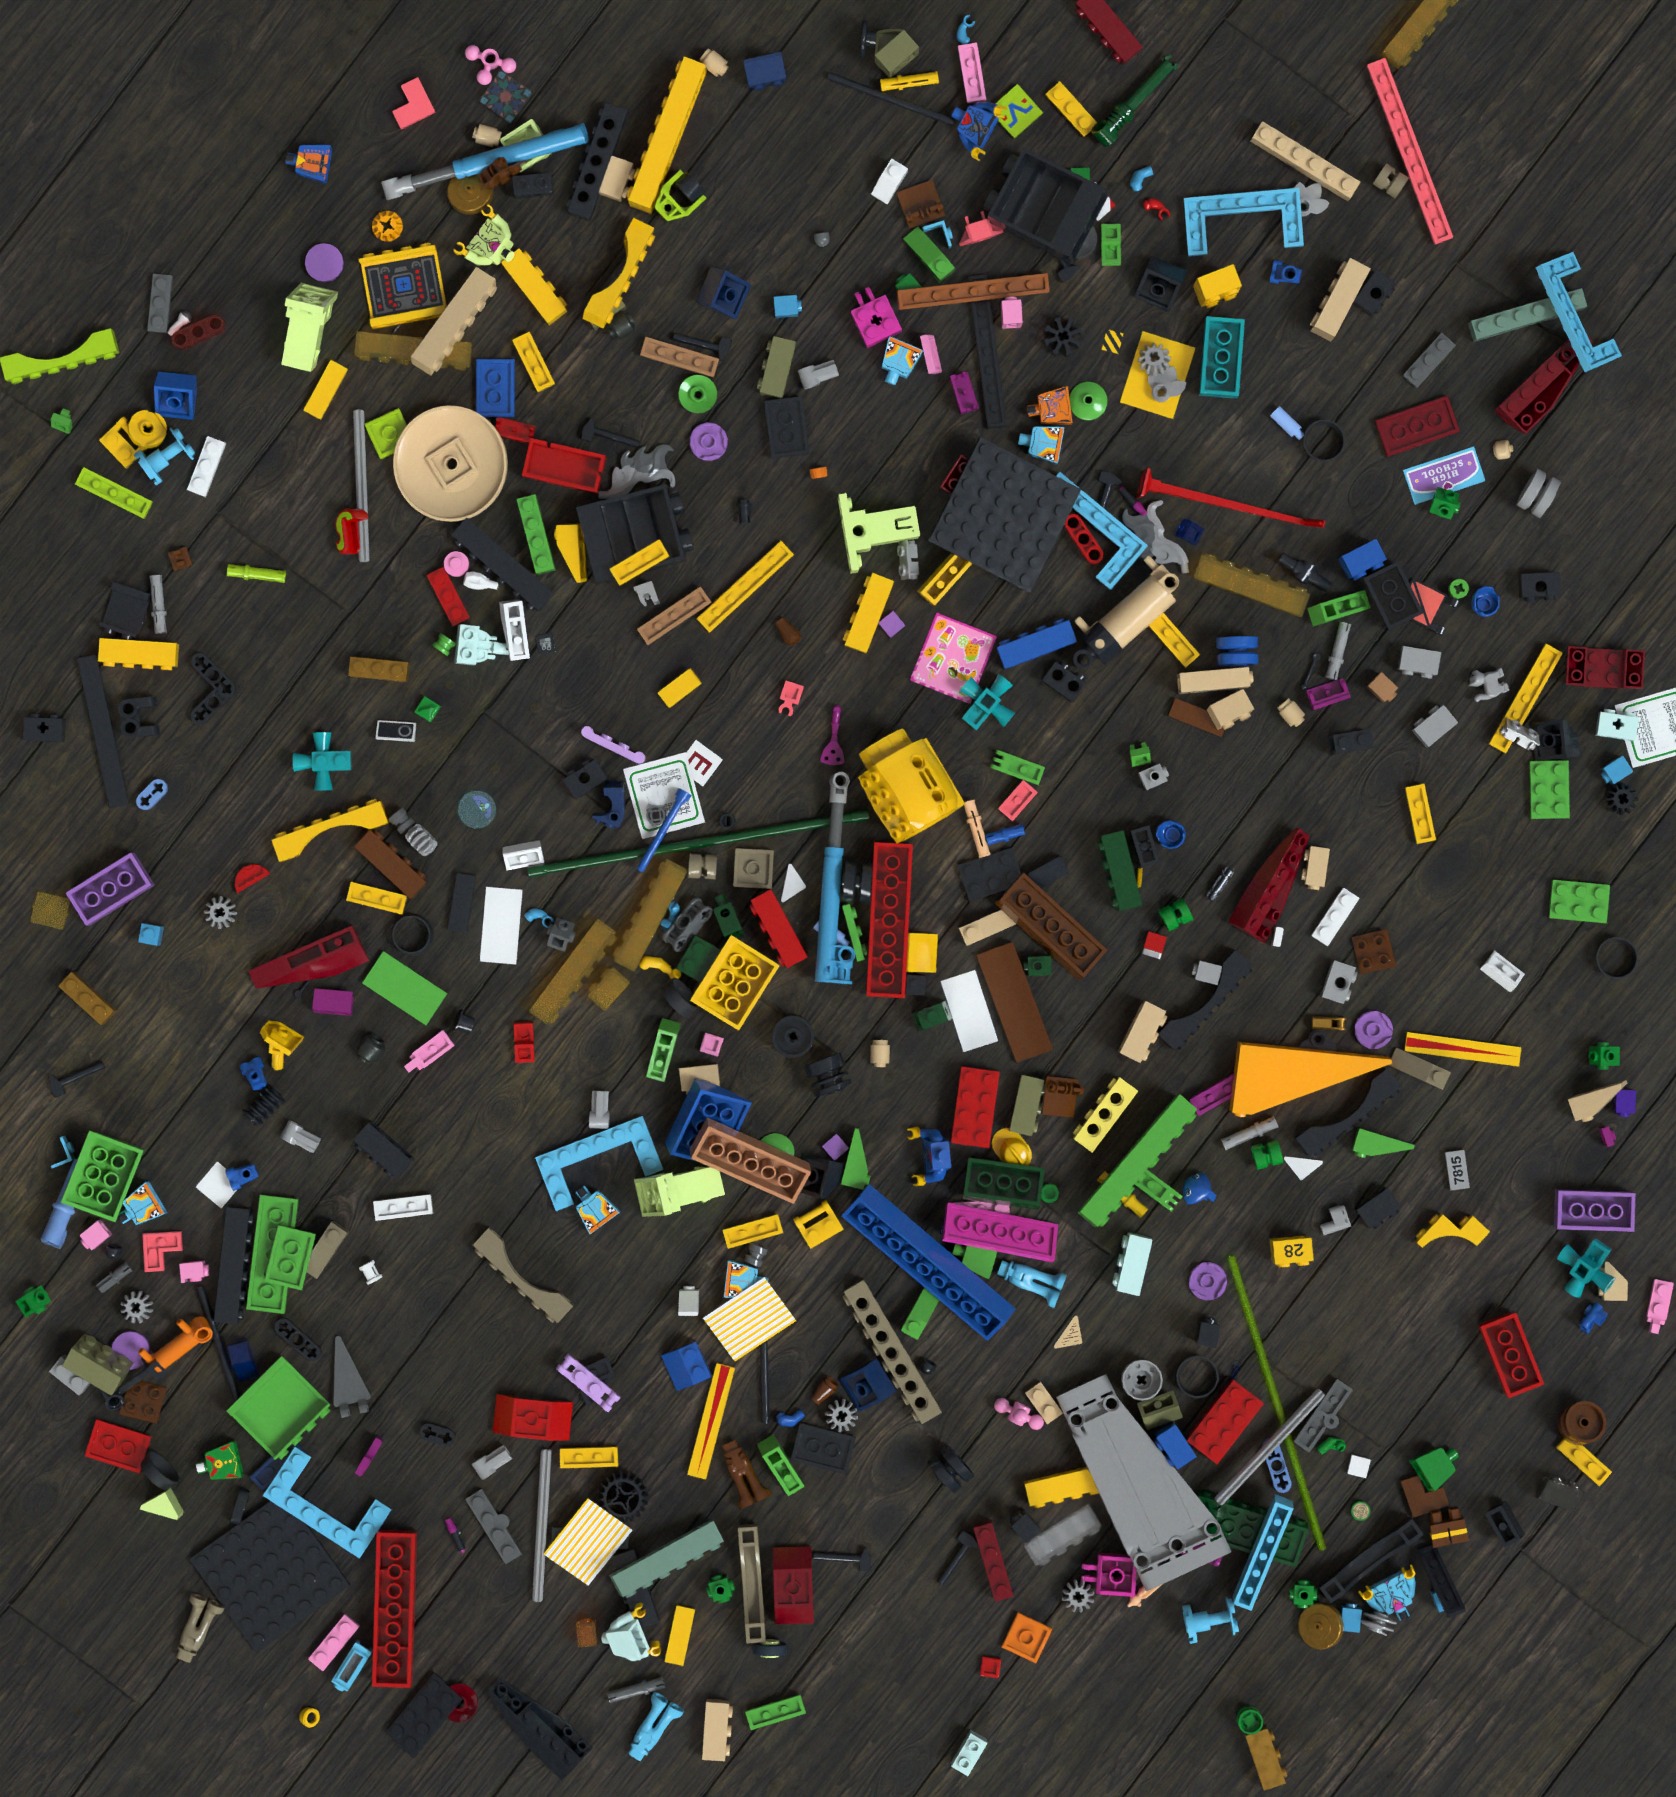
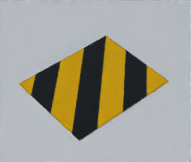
M1107 329L1102 350L1118 354L1123 333Z

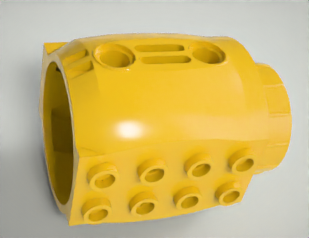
M899 729L875 742L859 754L867 771L860 775L858 779L875 812L896 843L922 832L965 805L927 738L912 743L905 730Z

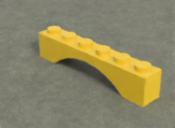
M633 218L624 237L626 249L625 267L611 286L592 295L584 310V320L603 329L606 323H611L615 314L613 313L614 308L620 306L623 299L621 297L622 293H626L631 284L629 279L631 276L635 277L639 269L637 266L638 262H643L647 251H645L647 245L651 246L655 239L653 235L654 227Z
M374 799L366 802L365 807L359 808L357 805L347 809L348 813L341 815L340 812L329 815L330 819L323 821L321 818L312 821V826L305 828L304 825L293 828L294 832L287 834L285 831L276 834V838L272 840L279 862L299 856L304 847L315 836L329 828L340 825H356L374 829L388 824L389 820L382 801L377 802Z

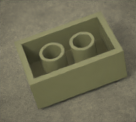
M84 1333L71 1348L62 1367L112 1396L125 1380L134 1362L130 1361L128 1357L113 1351L111 1347L98 1342L94 1337Z

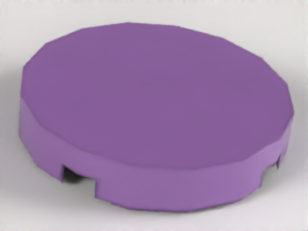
M322 243L315 245L306 255V270L312 278L319 282L333 281L343 270V257L339 250L331 244Z
M715 423L698 425L690 436L692 452L697 458L704 461L719 459L727 449L728 438L726 433Z
M1368 1011L1363 1013L1355 1023L1354 1034L1357 1041L1369 1049H1378L1385 1046L1392 1037V1023L1381 1012Z
M1202 1262L1196 1265L1190 1272L1189 1287L1198 1298L1213 1300L1220 1297L1227 1286L1226 1274L1217 1264Z
M135 1331L122 1333L112 1344L113 1351L128 1357L130 1361L134 1362L130 1370L137 1369L143 1365L142 1357L138 1354L140 1348H144L148 1353L150 1352L149 1341L144 1335Z

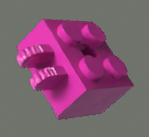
M867 287L865 292L871 302L864 305L861 294L859 292L855 293L854 295L860 307L852 310L851 315L866 347L869 348L888 339L889 336L893 337L901 333L902 328L886 295L875 299L871 289ZM875 317L877 319H881L880 325L878 326L875 323H871V321H873V318Z
M1098 1553L1097 1564H1082V1569L1096 1570V1576H1081L1082 1581L1096 1582V1594L1135 1597L1137 1571L1130 1556L1127 1554ZM1114 1571H1118L1121 1574V1576H1118L1117 1579H1114L1113 1575L1111 1574L1114 1573Z

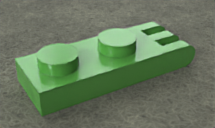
M996 750L995 753L1002 756V758L993 757V761L998 762L999 766L991 764L990 768L1039 785L1045 767Z
M1146 1170L1147 1175L1141 1182H1135V1185L1172 1212L1173 1207L1168 1205V1203L1172 1202L1174 1205H1177L1178 1202L1173 1199V1196L1175 1195L1178 1199H1181L1183 1196Z

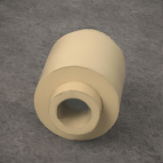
M707 49L699 60L716 77L718 75L723 76L729 68L727 66L728 61L714 50Z
M480 124L479 128L475 127L472 138L476 139L475 143L489 147H498L502 132L497 131V128Z
M1289 698L1277 708L1280 711L1279 714L1290 727L1293 725L1297 727L1305 720L1303 718L1305 713Z
M873 1040L870 1047V1063H874V1067H886V1063L890 1061V1045H888V1040Z

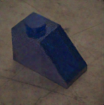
M249 1340L229 1345L227 1349L239 1381L242 1382L259 1377Z

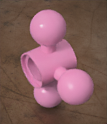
M470 45L465 50L467 59L471 61L481 59L484 64V69L480 70L477 74V81L482 85H487L491 82L492 75L490 70L501 66L505 73H512L516 69L514 59L505 58L502 60L493 49H486L482 53L477 46ZM494 55L496 60L493 63H487L486 57Z
M998 1398L994 1403V1408L997 1412H1009L1007 1419L1017 1425L1023 1426L1024 1423L1028 1422L1032 1429L1039 1430L1044 1424V1420L1040 1415H1028L1031 1409L1015 1401L1012 1407L1007 1399Z

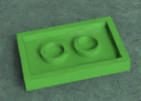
M1529 761L1530 819L1570 818L1569 761Z
M1552 880L1548 918L1607 923L1610 885Z
M278 1225L265 1282L303 1290L316 1234Z

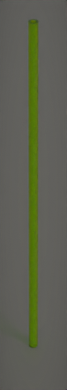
M1231 1256L1228 1257V1262L1281 1427L1286 1422L1284 1411L1236 1258ZM1289 1434L1284 1440L1318 1549L1322 1551L1326 1549V1545L1291 1434Z

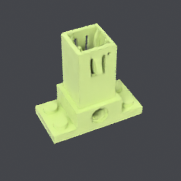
M300 283L286 298V317H289L290 321L286 341L284 342L281 365L309 372L316 367L324 324L331 317L333 303L338 295L337 291Z
M846 493L838 495L850 574L858 573L859 568L862 566L860 554L857 555V553L870 551L871 546L919 538L920 531L915 506L865 514V510L849 512L852 511L851 497L847 498ZM860 528L863 535H854L853 529Z
M709 1166L694 1167V1170L674 1175L672 1173H662L634 1179L642 1217L669 1215L672 1212L680 1211V1206L698 1201L706 1202L711 1198L725 1195L720 1171Z

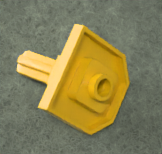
M270 1020L260 1031L264 1041L269 1043V1053L272 1054V1068L274 1070H282L284 1053L290 1056L302 1042L304 1036L281 1022Z

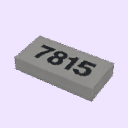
M1465 1151L1444 1152L1450 1190L1470 1188Z

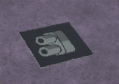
M553 633L536 635L539 654L556 651Z

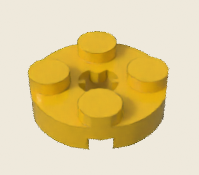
M149 410L139 411L132 416L129 422L128 435L132 442L141 449L157 447L166 437V422L156 412H148ZM143 426L151 427V433L144 432Z

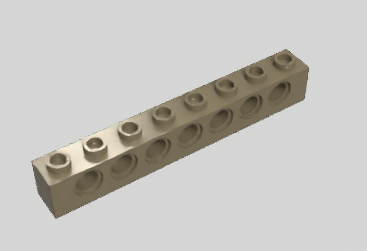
M862 1279L845 1289V1295L842 1296L848 1306L852 1305L855 1311L852 1314L857 1322L861 1321L865 1328L862 1331L867 1339L871 1338L874 1342L872 1348L877 1356L881 1354L884 1359L881 1363L887 1372L891 1371L894 1378L891 1380L897 1389L900 1387L904 1394L901 1397L905 1404H910L913 1408L911 1414L915 1421L920 1420L921 1424H924L942 1413L865 1280ZM865 1298L867 1305L864 1308L858 1307L856 1305L857 1299ZM873 1314L877 1317V1321L874 1324H869L866 1322V1317ZM884 1331L887 1337L885 1340L879 1341L876 1338V1333ZM893 1347L896 1349L897 1353L894 1357L886 1355L885 1352L888 1348ZM898 1364L906 1366V1371L903 1374L895 1371ZM907 1381H914L916 1383L915 1389L907 1390L905 1388ZM918 1397H923L926 1403L924 1406L918 1407L915 1404V1400Z

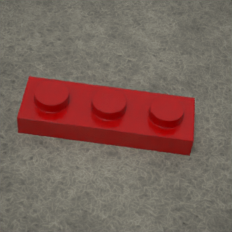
M442 567L428 574L427 577L452 626L454 627L470 619L445 568Z

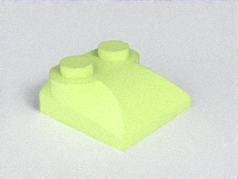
M530 119L502 137L500 141L503 146L541 136L543 133L535 121ZM550 154L526 160L527 162L521 166L522 170L520 172L538 161L546 159Z

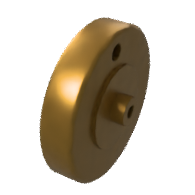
M479 174L466 176L459 180L457 177L451 178L448 184L447 197L456 211L467 215L477 214L481 210L486 209L487 205L491 203L494 189L485 188L480 190L484 184L479 181Z
M1320 1602L1309 1605L1308 1608L1302 1611L1298 1620V1630L1301 1638L1308 1646L1323 1650L1335 1646L1340 1641L1344 1631V1622L1341 1614L1334 1606Z

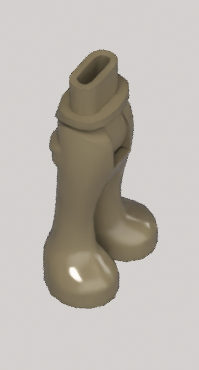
M192 1593L189 1601L193 1606L189 1619L182 1631L180 1643L177 1647L179 1651L176 1656L178 1659L188 1663L191 1662L193 1656H196L197 1651L204 1642L214 1616L222 1614L225 1609L221 1603L210 1599L199 1627H196L208 1598Z

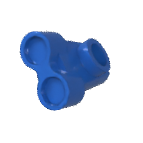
M1274 260L1270 282L1279 284V282L1300 283L1302 269L1285 265L1283 261ZM1290 272L1295 273V276L1292 279L1288 278V274Z
M260 1057L240 1065L242 1075H246L253 1090H261L267 1085V1080L262 1071L264 1065Z
M254 1163L236 1169L231 1167L225 1170L233 1191L242 1188L241 1185L259 1177ZM245 1170H248L250 1172L249 1177H245L243 1175V1172Z
M1595 1302L1593 1306L1589 1305L1584 1312L1586 1316L1579 1323L1580 1330L1589 1334L1594 1323L1599 1326L1603 1324L1608 1315L1603 1310V1306Z

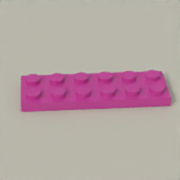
M947 1203L942 1241L1054 1262L1058 1224Z

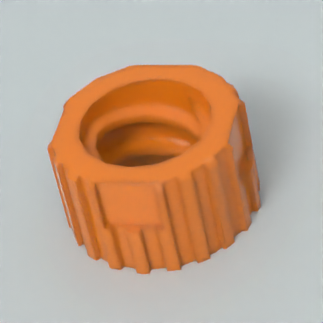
M827 467L810 469L811 478L828 476Z

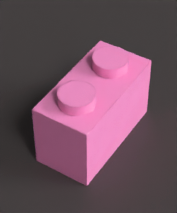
M1006 297L1005 301L1001 302L1002 329L1021 328L1022 305L1021 300H1017V297Z

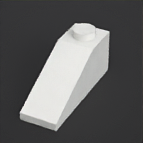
M515 599L499 602L510 661L530 658L522 601Z

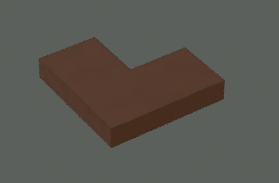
M1418 1475L1400 1480L1413 1518L1429 1513L1432 1510L1449 1506L1443 1486L1439 1487L1436 1491L1425 1492Z

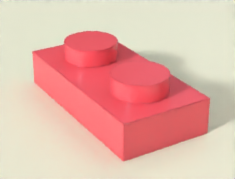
M1023 780L998 809L1013 821L1038 792Z

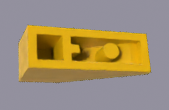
M556 525L554 537L577 583L587 581L585 540L581 525Z

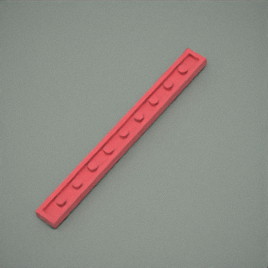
M1386 58L1367 65V69L1434 245L1452 239L1451 229Z

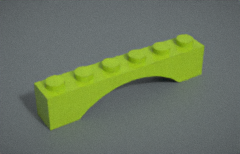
M107 329L92 333L81 347L60 358L49 360L34 359L16 353L0 357V363L5 380L11 382V384H17L22 382L23 378L30 377V379H36L41 377L42 373L55 374L60 372L59 369L61 368L74 369L80 363L85 362L86 365L97 362L96 359L103 357L104 360L112 359L115 357V354L120 352L114 331Z

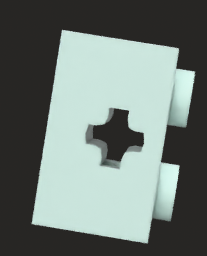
M1604 709V712L1598 713L1595 736L1635 741L1639 717H1634L1635 713L1623 712V715L1615 714V710ZM1617 720L1622 724V727L1618 729L1613 725V722Z
M970 1729L951 1761V1767L969 1776L987 1745V1739Z

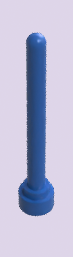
M680 788L676 791V801L638 865L637 869L639 872H643L646 869L680 807L691 798L692 795Z

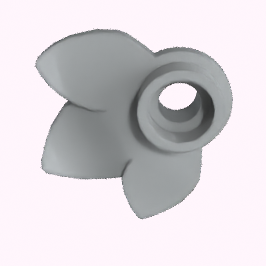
M1299 182L1294 187L1300 189V202L1306 205V210H1301L1302 217L1310 213L1320 214L1328 207L1329 202L1320 198L1322 193L1320 183L1312 184L1306 188Z
M1173 366L1165 369L1163 374L1157 372L1156 376H1153L1151 371L1148 377V383L1152 388V397L1157 402H1165L1170 397L1179 396L1186 387V382L1177 381V373ZM1160 390L1165 391V394L1163 396L1158 395V392Z

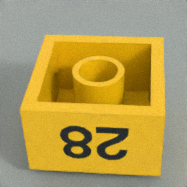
M1303 1235L1270 1239L1271 1260L1278 1267H1289L1290 1263H1296L1298 1266L1309 1265V1261H1314L1312 1238L1310 1236Z

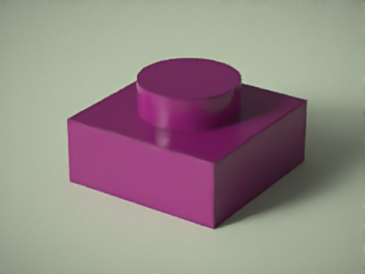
M1609 1126L1600 1127L1599 1131L1604 1146L1610 1147L1615 1145L1613 1140H1616L1613 1129H1610Z

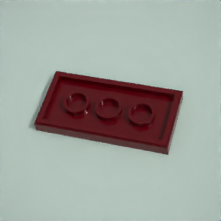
M1448 395L1374 421L1387 457L1460 432Z

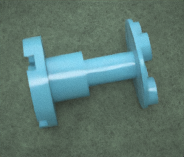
M172 427L170 428L176 441L164 450L160 451L157 449L147 457L141 450L134 453L135 458L138 459L140 457L138 463L150 479L155 478L153 482L156 486L163 481L158 472L169 465L168 460L184 450L192 460L194 459V450L189 444H184L182 441L184 436L178 428L175 430Z
M1225 1597L1227 1611L1207 1614V1611L1192 1614L1190 1604L1182 1606L1190 1644L1197 1643V1632L1211 1630L1210 1626L1230 1622L1232 1634L1235 1635V1632H1239L1237 1620L1235 1617H1232V1613H1235L1232 1599Z

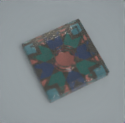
M500 69L479 99V102L511 124L532 94V91Z

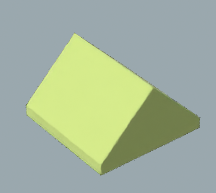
M171 1488L147 1500L140 1507V1510L178 1520L184 1512Z

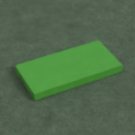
M385 951L382 952L363 981L364 985L425 1025L429 1023L448 994Z

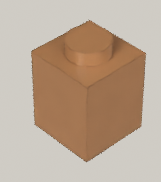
M1382 672L1367 686L1383 703L1386 700L1390 702L1397 695L1395 691L1398 687Z

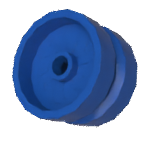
M1258 637L1216 638V648L1218 650H1228V653H1219L1216 656V665L1246 667V665L1259 664L1257 653L1246 652V650L1258 647Z

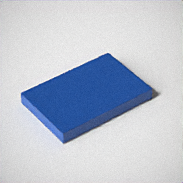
M476 359V412L484 417H515V359Z

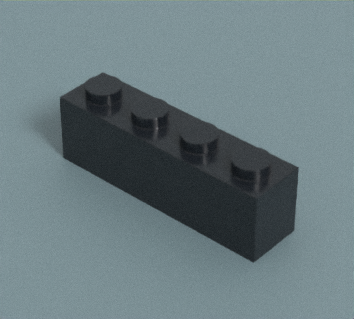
M635 1547L613 1554V1560H610L613 1571H618L638 1560ZM640 1587L633 1596L623 1597L626 1608L629 1607L631 1612L635 1610L637 1603H643V1607L639 1611L646 1609L645 1616L642 1618L634 1617V1619H638L641 1628L659 1622L660 1619L649 1587L644 1589Z

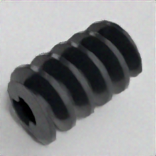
M272 1085V1090L265 1088L266 1095L259 1093L260 1101L255 1098L253 1099L255 1106L248 1104L249 1111L242 1109L244 1115L254 1125L256 1123L262 1125V1118L267 1120L269 1118L267 1113H274L272 1107L279 1109L278 1102L285 1103L284 1097Z

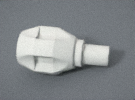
M466 572L463 585L476 590L484 588L497 590L498 582L489 580V578L481 573Z

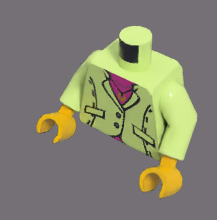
M487 205L491 209L489 214H485L483 210L481 211L483 215L489 216L491 220L487 219L466 247L468 251L461 242H457V245L463 248L462 251L458 252L453 249L456 255L463 254L464 258L478 266L490 265L492 263L499 265L503 259L510 262L514 257V252L510 250L513 242L510 240L511 232L509 226L498 214L493 212V208L490 205Z

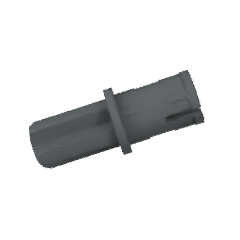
M125 1261L113 1272L110 1271V1274L98 1282L96 1286L101 1293H104L114 1284H119V1281L133 1270Z

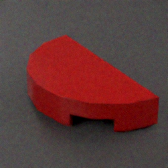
M250 864L243 867L235 878L236 892H241L271 873L260 865Z

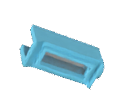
M358 1639L331 1681L334 1683L333 1686L340 1691L349 1690L373 1651L371 1647L368 1650L360 1645L361 1641Z

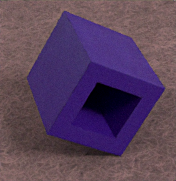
M1621 1089L1613 1097V1112L1618 1113L1620 1117H1630V1113L1635 1114L1636 1090Z

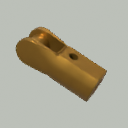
M1312 1016L1311 1028L1346 1030L1345 1020L1347 1018ZM1332 1020H1337V1027H1332Z

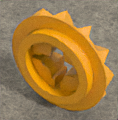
M387 210L380 212L373 218V233L382 241H393L402 232V220L395 212ZM388 221H391L390 225L392 226V228H394V230L387 229L384 232V226L380 222L387 223Z

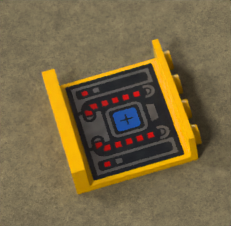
M424 243L419 245L420 248L412 249V246L401 248V251L398 252L386 250L382 251V255L376 256L374 253H369L359 259L372 329L432 319L442 315L447 305L435 245Z

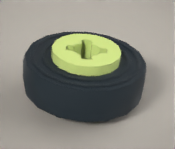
M766 1639V1642L753 1643V1654L760 1657L776 1658L787 1653V1644L779 1642V1640Z

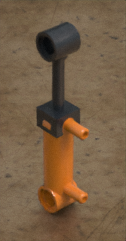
M196 1317L189 1325L183 1319H178L176 1324L183 1332L155 1353L153 1351L148 1353L144 1348H140L138 1354L142 1357L145 1368L118 1387L112 1396L101 1390V1397L106 1408L111 1411L120 1409L124 1404L123 1394L149 1374L158 1380L167 1373L166 1368L197 1344L209 1341L212 1338L213 1332L207 1319Z

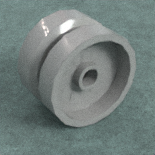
M1537 468L1521 492L1516 505L1525 510L1534 501L1531 514L1541 518L1554 500L1561 481L1551 477L1543 485L1546 473Z

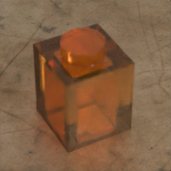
M591 1617L580 1618V1621L576 1623L578 1647L597 1646L596 1620H592Z

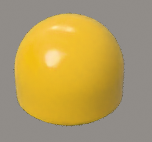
M311 1707L304 1708L299 1715L300 1722L307 1727H314L320 1718L318 1710ZM313 1712L315 1718L313 1721L308 1722L307 1716Z

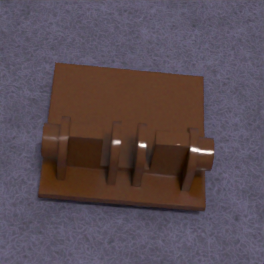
M498 157L479 174V181L484 184L480 190L485 188L492 189L499 183L503 185L511 180L510 176L519 173L522 170L521 166L527 161L508 166L507 160L504 157Z
M933 180L896 192L909 229L945 216L942 202H940Z
M1387 929L1351 937L1360 975L1396 967Z
M1046 1076L1041 1114L1074 1118L1076 1097L1084 1092V1087L1078 1084L1079 1080Z
M139 1381L126 1391L124 1404L120 1409L119 1415L157 1424V1421L160 1419V1411L167 1388Z

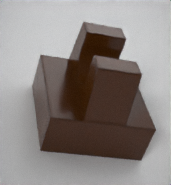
M187 547L168 553L174 571L193 565Z

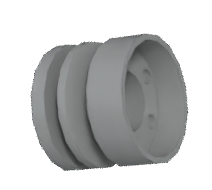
M1141 1359L1132 1361L1126 1365L1122 1372V1388L1134 1399L1142 1401L1151 1399L1158 1394L1162 1387L1161 1371L1150 1361ZM1138 1375H1139V1376H1143V1375L1146 1376L1145 1379H1144V1380L1146 1381L1145 1384H1142V1383H1140L1139 1385L1137 1384V1382H1138L1137 1376H1138Z

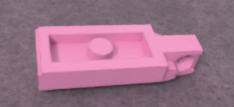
M443 1030L409 1056L412 1061L404 1067L408 1072H411L416 1067L421 1070L455 1045Z
M1653 1280L1646 1314L1647 1322H1651L1649 1328L1651 1333L1658 1334L1660 1324H1665L1674 1285L1673 1282Z

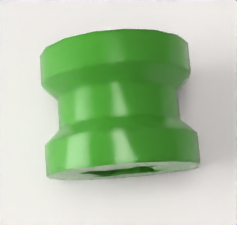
M1456 579L1448 586L1449 595L1456 599L1463 598L1469 591L1467 582L1462 579Z
M442 633L439 634L437 642L432 644V646L446 656L450 654L449 650L451 647L456 645L455 642Z

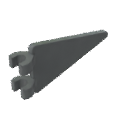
M336 1336L334 1406L340 1407L341 1418L351 1416L348 1404L358 1402L360 1414L369 1412L367 1400L371 1398V1395L342 1338Z

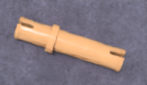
M975 800L964 802L968 818L966 821L970 824L979 858L991 855L980 821L982 818L978 814Z

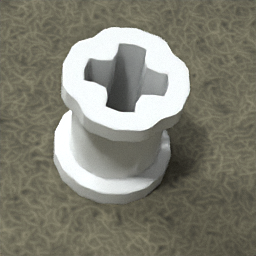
M374 1260L359 1267V1270L363 1271L367 1279V1285L382 1278V1275L378 1273L374 1265Z

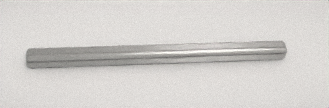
M357 409L353 411L357 509H364L368 514L364 411ZM367 519L358 522L360 539L358 556L360 562L369 561Z
M1316 1389L1214 1497L1219 1505H1223L1325 1397L1320 1389Z
M542 1449L540 1458L532 1600L535 1602L543 1600L544 1553L546 1551L551 1468L550 1449Z

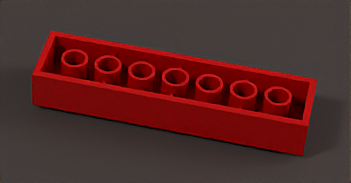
M874 842L866 996L905 998L913 844Z
M379 1529L377 1531L372 1687L411 1688L413 1684L417 1531Z

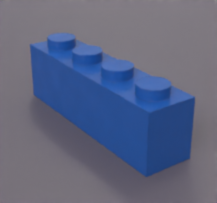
M1063 618L1053 622L1054 626L1046 628V625L1036 628V633L1031 635L1026 632L1018 635V639L1011 642L1010 639L999 642L1000 646L996 649L1004 670L1076 643L1077 640L1070 621H1064Z

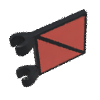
M1413 578L1410 586L1424 613L1411 620L1442 635L1445 628L1434 623V620L1443 603L1456 608L1459 600Z

